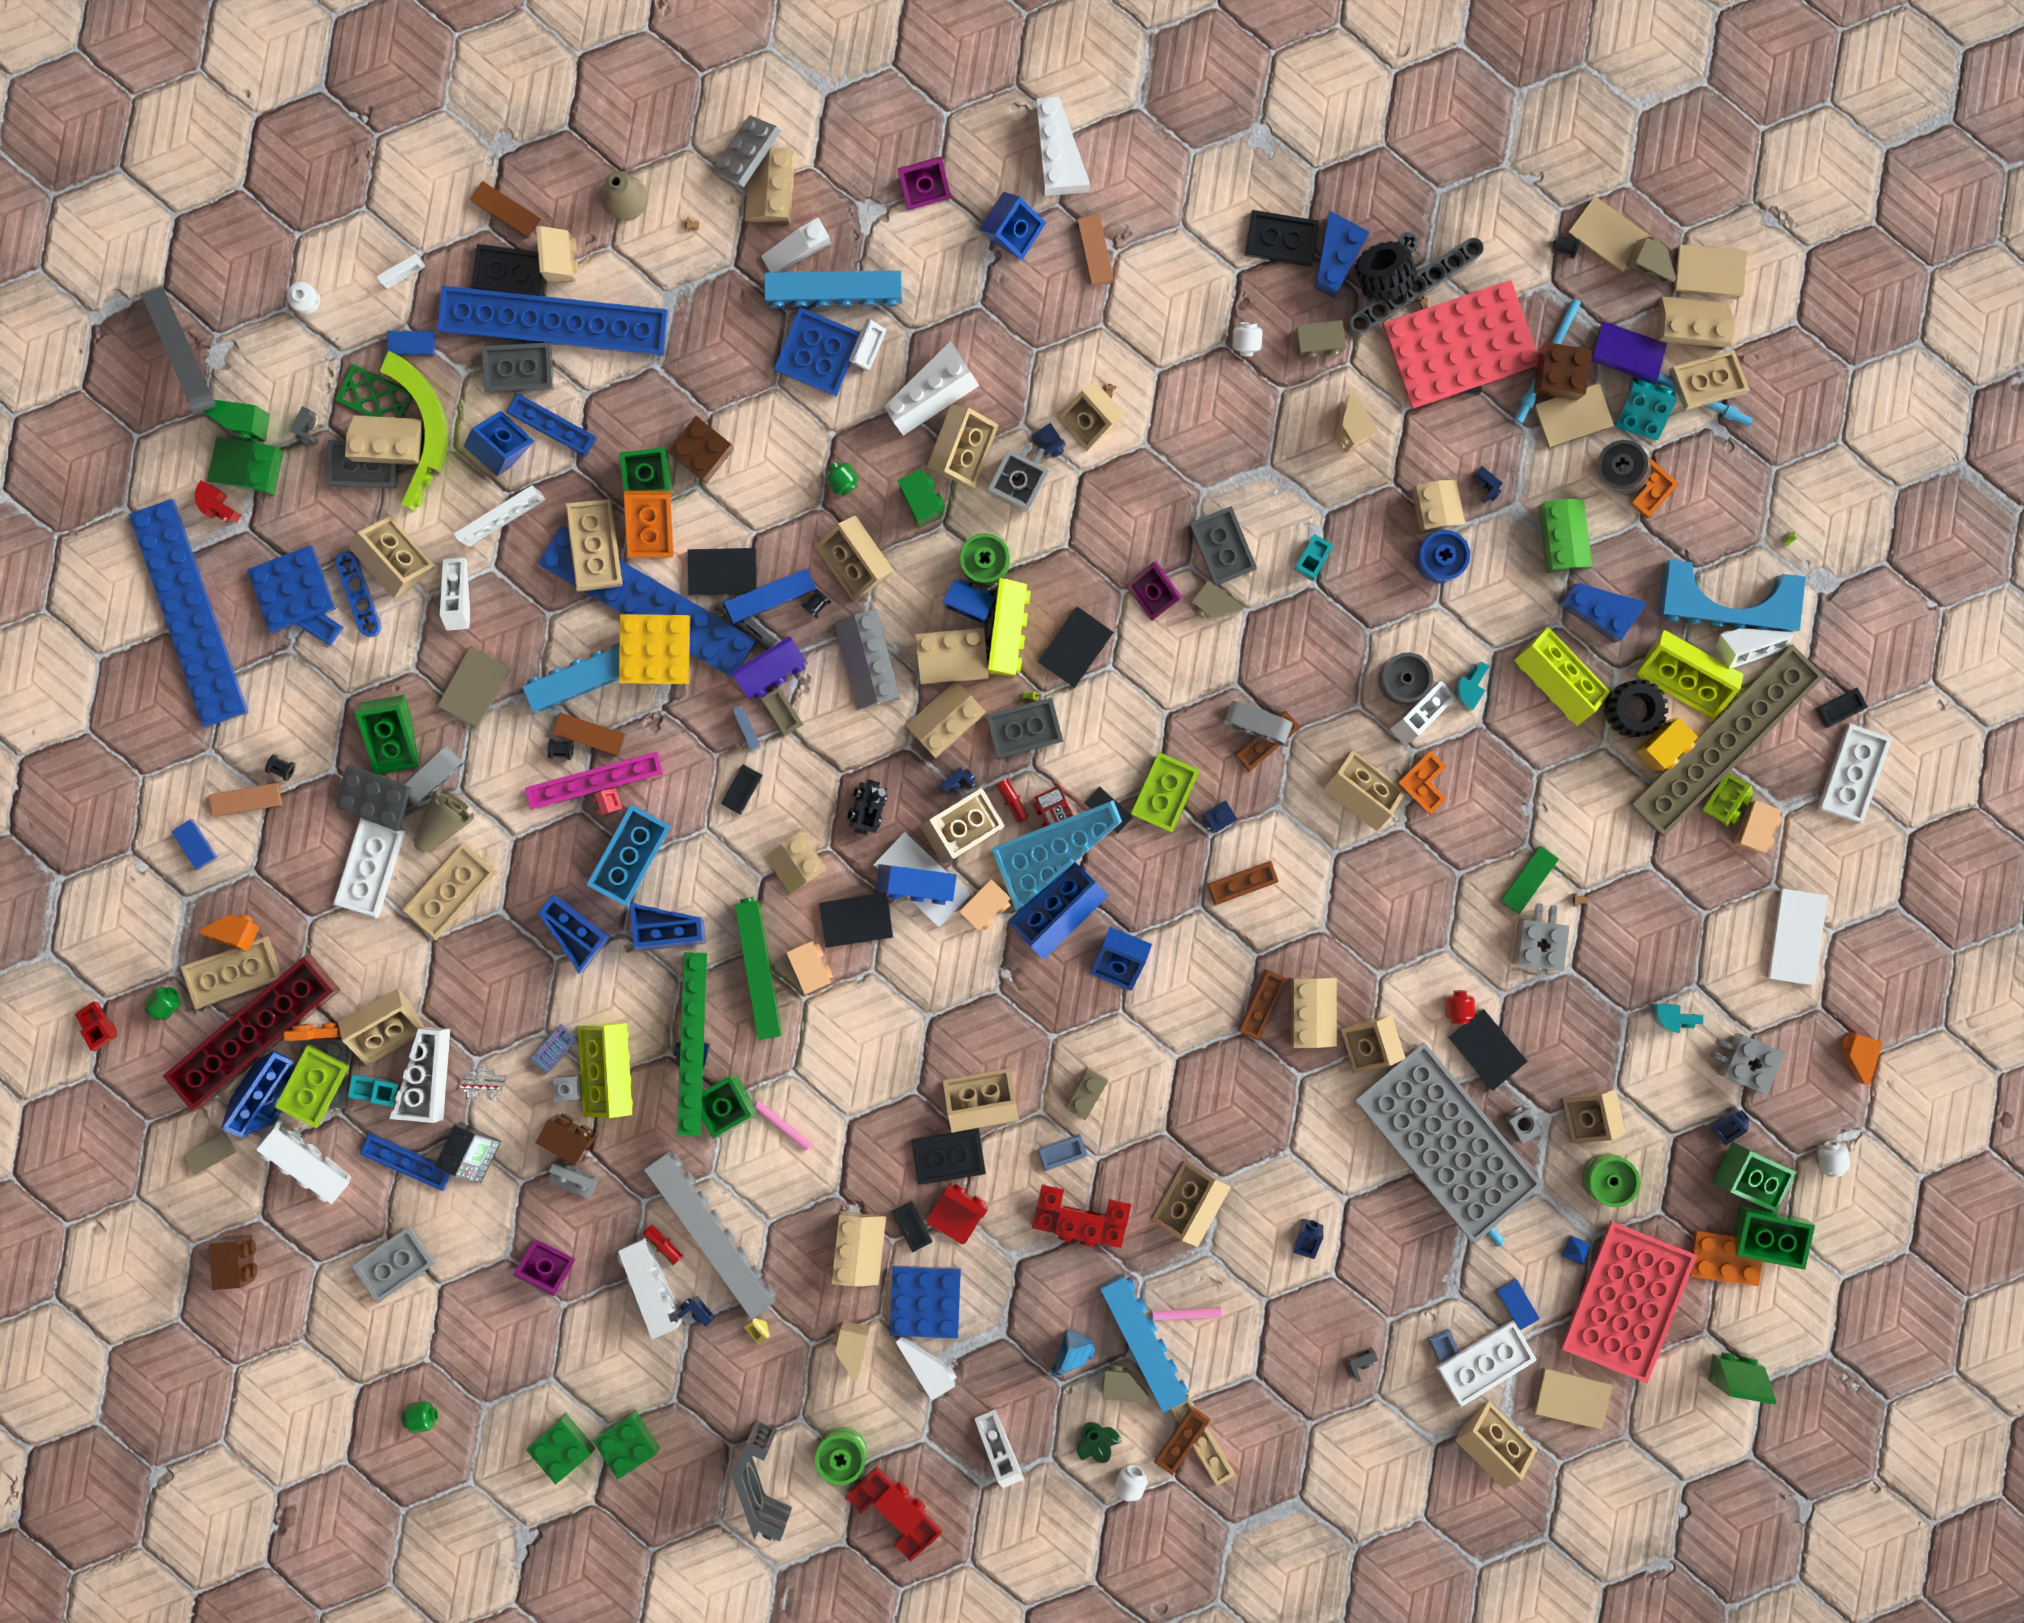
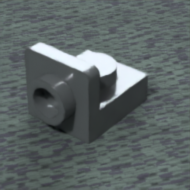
M303 406L290 431L297 435L295 439L307 445L310 441L317 444L318 439L307 434L316 423V413Z
M1372 1347L1346 1357L1348 1364L1345 1365L1349 1378L1354 1377L1357 1383L1361 1382L1357 1368L1367 1369L1372 1367L1374 1362L1378 1361L1377 1355Z

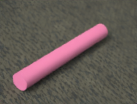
M760 1101L755 1105L757 1112L807 1151L812 1143Z
M1221 1308L1152 1311L1153 1320L1222 1316Z

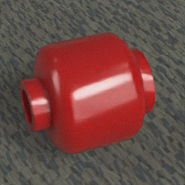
M1454 990L1453 995L1445 998V1016L1451 1020V1023L1468 1024L1469 1020L1475 1017V998L1467 995L1465 990Z

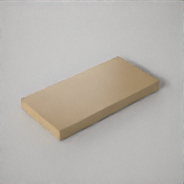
M611 499L566 503L576 590L586 591L622 587Z
M462 842L405 905L402 911L434 940H438L498 872L466 843Z
M269 936L253 941L248 952L232 948L180 967L195 1010L271 984L282 975Z

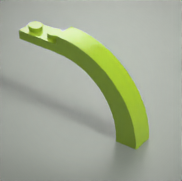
M388 351L380 372L408 390L421 411L425 427L423 454L401 504L415 511L423 502L425 487H428L432 482V471L442 473L445 465L449 441L447 419L443 405L427 379L409 362Z

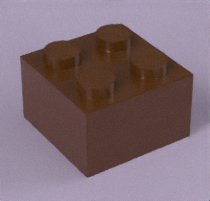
M1547 342L1539 349L1533 393L1571 400L1582 398L1586 395L1592 350Z
M695 416L669 448L668 452L707 484L735 448L729 441L699 417Z
M564 1113L561 1115L556 1114L548 1119L535 1143L576 1166L584 1160L597 1136L592 1134L593 1130L585 1125L578 1126L573 1123L574 1119Z
M252 1234L224 1236L209 1243L212 1290L241 1288L255 1280L257 1265L254 1263L253 1254L256 1251V1243L252 1240Z

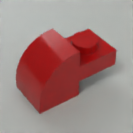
M200 480L195 491V502L204 515L211 518L217 516L227 523L229 520L237 523L242 516L223 504L227 497L226 494Z
M93 1001L75 1013L83 1029L80 1032L91 1051L98 1050L116 1038L117 1031L113 1022L108 1021L98 1002Z

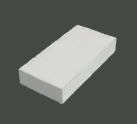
M414 254L381 273L377 278L388 289L425 268V264L417 254Z
M866 319L849 361L863 370L870 371L887 329L872 320Z

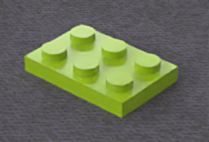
M1158 752L1131 815L1172 833L1200 770Z
M310 1045L306 1046L275 1108L314 1128H318L350 1066Z

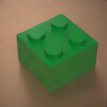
M665 447L619 452L623 491H671V497H674L669 453Z
M921 468L897 480L899 488L919 528L944 516L945 504L941 495L934 493L935 484L929 472L925 474Z
M738 1075L729 1076L702 1092L701 1118L712 1139L723 1136L759 1115Z
M637 1410L632 1411L597 1434L593 1440L617 1480L655 1456L660 1449V1446Z
M566 1413L535 1439L526 1451L556 1485L593 1453L595 1447Z

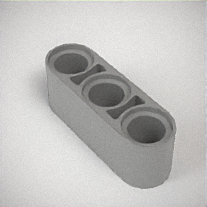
M1237 701L1231 702L1223 721L1225 725L1278 745H1285L1293 725L1292 722L1285 718Z
M448 746L444 747L404 784L411 787L408 801L415 808L421 806L463 766L464 762Z

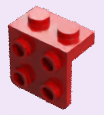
M949 1183L927 1218V1223L958 1243L965 1244L980 1219L987 1213L988 1206L985 1205L986 1201L979 1196L974 1195L972 1197L967 1194V1190L961 1185Z

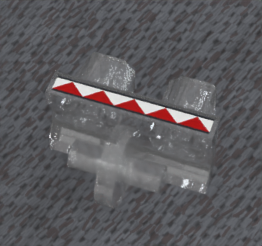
M480 1063L478 1069H471L470 1074H464L463 1080L459 1083L460 1089L464 1090L466 1099H477L480 1095V1090H486L487 1099L499 1100L502 1088L506 1082V1075H494V1070H487L486 1063Z

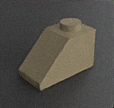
M1648 236L1637 240L1626 266L1664 285L1675 282L1676 276L1667 248L1659 244L1660 241L1654 237Z
M1210 581L1205 583L1190 604L1194 607L1192 611L1202 618L1204 616L1212 618L1238 614L1244 609L1243 605Z
M1110 1364V1367L1104 1366L1103 1399L1149 1403L1148 1393L1127 1368H1123L1121 1364Z

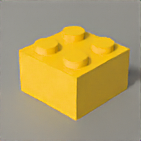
M1679 717L1666 720L1659 730H1656L1634 751L1652 771H1663L1666 768L1670 770L1679 762L1677 758L1683 752L1686 754L1695 746L1694 741L1698 736Z

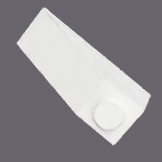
M818 217L798 228L761 257L770 273L782 272L830 246V237Z
M466 558L443 559L440 617L446 631L469 629L470 601Z
M1739 628L1722 633L1714 650L1727 667L1731 669L1784 651L1788 647L1793 634L1783 631Z
M1440 681L1405 713L1390 730L1406 746L1418 737L1456 696Z
M898 1336L896 1338V1344L931 1401L955 1387L956 1381L954 1379L957 1376L951 1366L947 1367L943 1361L905 1337Z
M992 1410L974 1418L996 1479L1002 1488L1024 1480L997 1411Z

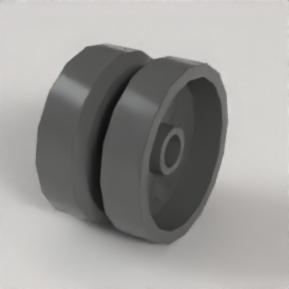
M1622 439L1610 443L1602 450L1598 457L1597 470L1599 477L1608 489L1619 494H1630L1637 492L1645 486L1650 478L1651 463L1641 445L1631 440ZM1622 465H1629L1625 467L1624 471L1621 470Z
M1412 652L1401 653L1387 660L1381 667L1378 675L1379 688L1389 701L1399 705L1410 704L1423 698L1430 691L1433 683V671L1428 661L1421 655ZM1405 674L1407 675V678H1406V679H1407L1409 682H1405V681L1403 680V675H1405Z

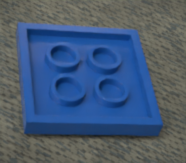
M800 307L774 367V371L837 397L852 363L849 359L860 332Z
M311 545L247 569L268 630L272 634L336 609L316 552Z
M893 1265L890 1336L958 1338L961 1268Z

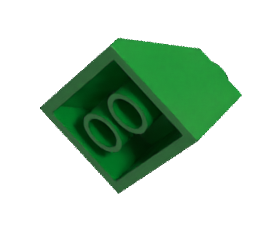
M1739 1205L1734 1227L1736 1256L1805 1270L1815 1225L1804 1218Z

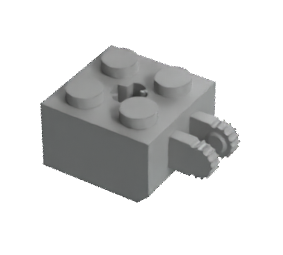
M1027 442L1021 455L1010 450L1007 451L988 488L989 495L1029 514L1049 474L1048 469L1039 465L1045 452L1044 449L1040 448L1037 451L1033 462L1026 459L1032 449V443ZM1019 477L1022 478L1023 485L1015 486V482H1012L1013 479L1018 480Z
M1536 903L1533 921L1519 919L1513 964L1564 971L1570 926L1556 924V905H1550L1547 923L1541 922L1543 904ZM1541 939L1545 943L1542 950L1540 947H1537L1538 942H1542Z
M1739 1033L1735 1034L1731 1044L1717 1038L1715 1043L1718 1046L1729 1049L1726 1057L1718 1052H1711L1710 1057L1723 1062L1718 1075L1758 1093L1767 1095L1785 1053ZM1750 1060L1753 1061L1752 1067L1748 1065Z

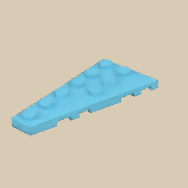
M1114 800L991 848L1016 911L1026 905L1122 822Z

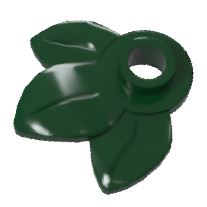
M1088 1422L1081 1430L1082 1439L1077 1444V1453L1081 1460L1092 1456L1097 1462L1107 1463L1111 1457V1446L1119 1444L1121 1437L1112 1427H1101L1098 1423ZM1091 1433H1096L1094 1436L1089 1437Z

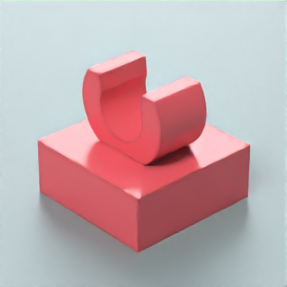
M616 788L600 791L595 794V798L592 800L593 803L598 802L600 810L596 811L597 814L606 815L623 809Z

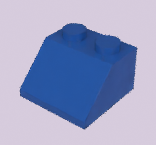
M1003 192L979 230L994 244L1016 258L1023 260L1046 222L1020 196Z
M499 411L471 429L464 447L498 476L511 468L533 444L534 440L502 411Z
M961 578L959 581L954 580L943 600V606L986 625L996 602L993 592L982 587L980 590L972 587L973 584Z
M1109 927L1090 974L1132 991L1147 961L1152 944Z

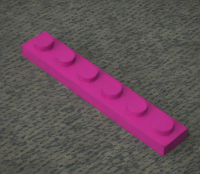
M653 752L525 787L530 810H534L664 773L658 752Z

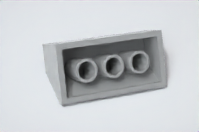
M877 609L855 614L835 622L857 711L900 700L898 685Z

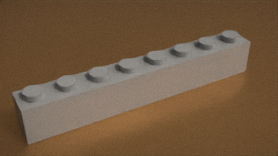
M670 1151L644 1169L749 1317L751 1319L775 1302V1290L769 1283H764L761 1278L763 1275L756 1265H751L748 1260L749 1255L744 1247H739L734 1241L736 1237L730 1228L726 1229L723 1226L721 1215L716 1209L712 1210L708 1205L709 1199L702 1190L699 1192L695 1187L696 1181L689 1172L685 1173L681 1167L683 1163L676 1153L672 1155Z

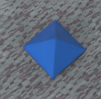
M1570 1235L1562 1257L1584 1265L1592 1244Z

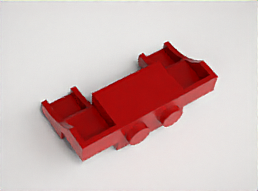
M1045 1184L1041 1185L1032 1223L1033 1229L1054 1233V1235H1058V1239L1063 1241L1081 1240L1080 1244L1093 1247L1094 1244L1101 1243L1119 1248L1122 1247L1131 1203L1109 1198L1104 1215L1061 1205L1064 1188Z
M876 1465L863 1480H860L848 1492L845 1499L849 1500L859 1510L860 1514L873 1503L903 1534L894 1544V1547L898 1548L911 1562L942 1534V1528L926 1514V1506L919 1498L916 1497L914 1499L908 1494L909 1489L902 1482L899 1481L897 1483L894 1479L891 1480Z

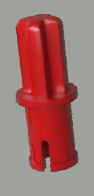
M1007 778L996 784L1006 802L1004 805H1008L1015 820L1018 823L1026 820L1029 815L1019 799L1020 795L1017 796L1009 779Z
M650 1225L643 1232V1235L657 1248L656 1252L660 1251L672 1266L684 1256L669 1242L671 1239H666L654 1225Z

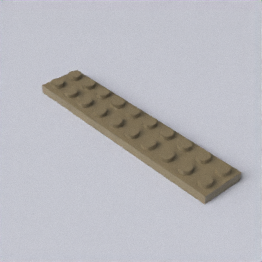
M1793 644L1789 645L1694 741L1695 746L1688 753L1685 754L1683 752L1677 758L1679 762L1670 770L1666 768L1630 805L1662 837H1665L1825 676Z

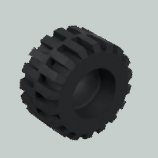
M1388 241L1387 243H1378L1376 246L1369 247L1370 249L1365 250L1362 256L1358 257L1355 264V272L1363 294L1370 300L1374 299L1377 302L1384 300L1385 302L1390 299L1399 298L1398 296L1406 294L1407 290L1413 287V283H1416L1417 271L1410 249L1405 244L1402 245L1401 242L1393 243V241Z
M1635 679L1618 685L1614 691L1610 692V699H1607L1605 705H1608V709H1605V714H1609L1607 722L1613 724L1611 728L1614 731L1618 730L1620 735H1627L1630 738L1654 733L1655 730H1659L1662 727L1660 724L1664 723L1667 719L1664 715L1669 712V708H1665L1668 700L1662 697L1665 694L1664 691L1658 690V685L1655 683L1650 684L1649 680L1641 681L1640 679ZM1633 695L1642 698L1647 706L1646 716L1641 722L1632 720L1626 711V703Z

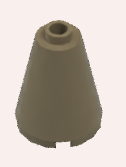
M619 171L608 174L602 194L603 205L607 212L619 220L635 219L640 216L648 203L647 191L643 183L636 177Z
M439 789L434 793L413 837L414 846L419 851L432 852L474 819L473 812L471 814L467 812L469 806L458 796L449 791L443 794L441 793L443 789Z

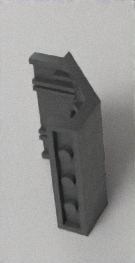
M757 1420L732 1473V1478L754 1540L758 1532H760L767 1540L780 1541L793 1507L769 1497L764 1492L753 1456L763 1461L765 1460L777 1429Z

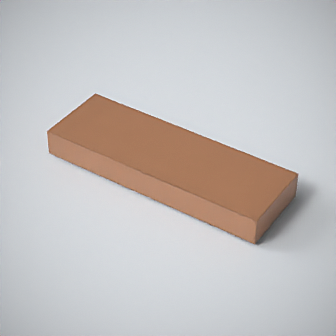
M1100 214L1077 219L1091 287L1114 282Z
M279 783L209 794L212 817L282 806Z

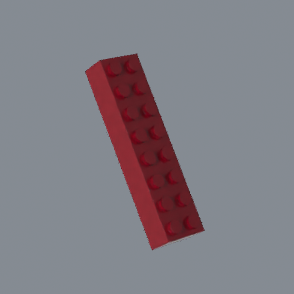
M312 955L303 956L163 1075L164 1079L191 1111L201 1109L250 1068L256 1060L263 1057L283 1040L285 1031L292 1030V1026L302 1024L340 991V988Z

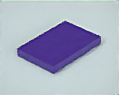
M1603 321L1599 328L1591 361L1655 384L1660 374L1667 343Z

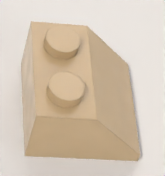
M537 226L540 273L548 283L576 281L575 274L579 273L577 260H574L573 251H577L575 237H572L568 230Z
M1095 381L1084 388L1057 418L1084 449L1088 451L1126 415Z
M1354 391L1343 402L1336 430V441L1347 452L1371 439L1377 432L1376 426Z
M1457 480L1434 481L1416 485L1411 489L1420 534L1465 525Z
M802 831L765 856L789 894H792L828 870Z
M1392 1015L1374 1018L1341 1029L1354 1073L1391 1066L1406 1059Z
M1616 1089L1593 1091L1562 1099L1572 1143L1607 1141L1626 1134Z
M843 1321L841 1327L837 1326L832 1345H836L835 1353L851 1379L857 1381L870 1327Z

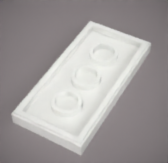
M532 485L458 530L454 535L458 541L470 547L544 502L545 498Z
M1846 723L1817 809L1863 824L1892 738L1851 723Z
M360 818L333 905L379 918L406 831H394Z
M906 832L874 864L877 869L879 864L948 873ZM956 881L953 902L946 901L945 905L933 904L932 899L924 898V902H912L940 927L971 894Z
M1780 889L1768 979L1815 986L1828 895Z
M1511 1319L1435 1367L1457 1406L1461 1408L1536 1361V1358L1515 1321Z

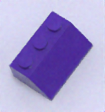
M789 636L731 673L748 698L758 700L767 694L766 690L774 685L777 688L787 681L785 678L793 673L796 676L803 672L808 662L795 641Z

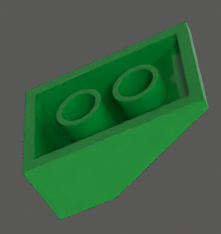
M214 400L216 407L203 411L227 429L236 433V437L244 438V441L258 443V440L266 441L270 414L256 405Z
M216 437L207 481L275 495L284 451L275 446L256 442Z
M405 695L361 702L355 711V716L374 774L419 767L412 716Z
M1732 1141L1712 1182L1733 1194L1777 1213L1797 1172Z
M1721 1352V1355L1713 1354L1708 1379L1710 1383L1730 1397L1776 1404V1398L1766 1368L1758 1363V1359L1744 1356V1359L1735 1358L1736 1355Z

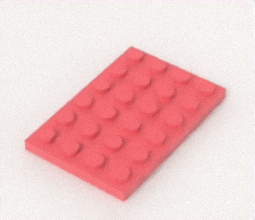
M1512 280L1382 324L1412 410L1457 395L1460 392L1537 368L1538 354Z
M1610 1220L1560 1348L1648 1383L1697 1255Z

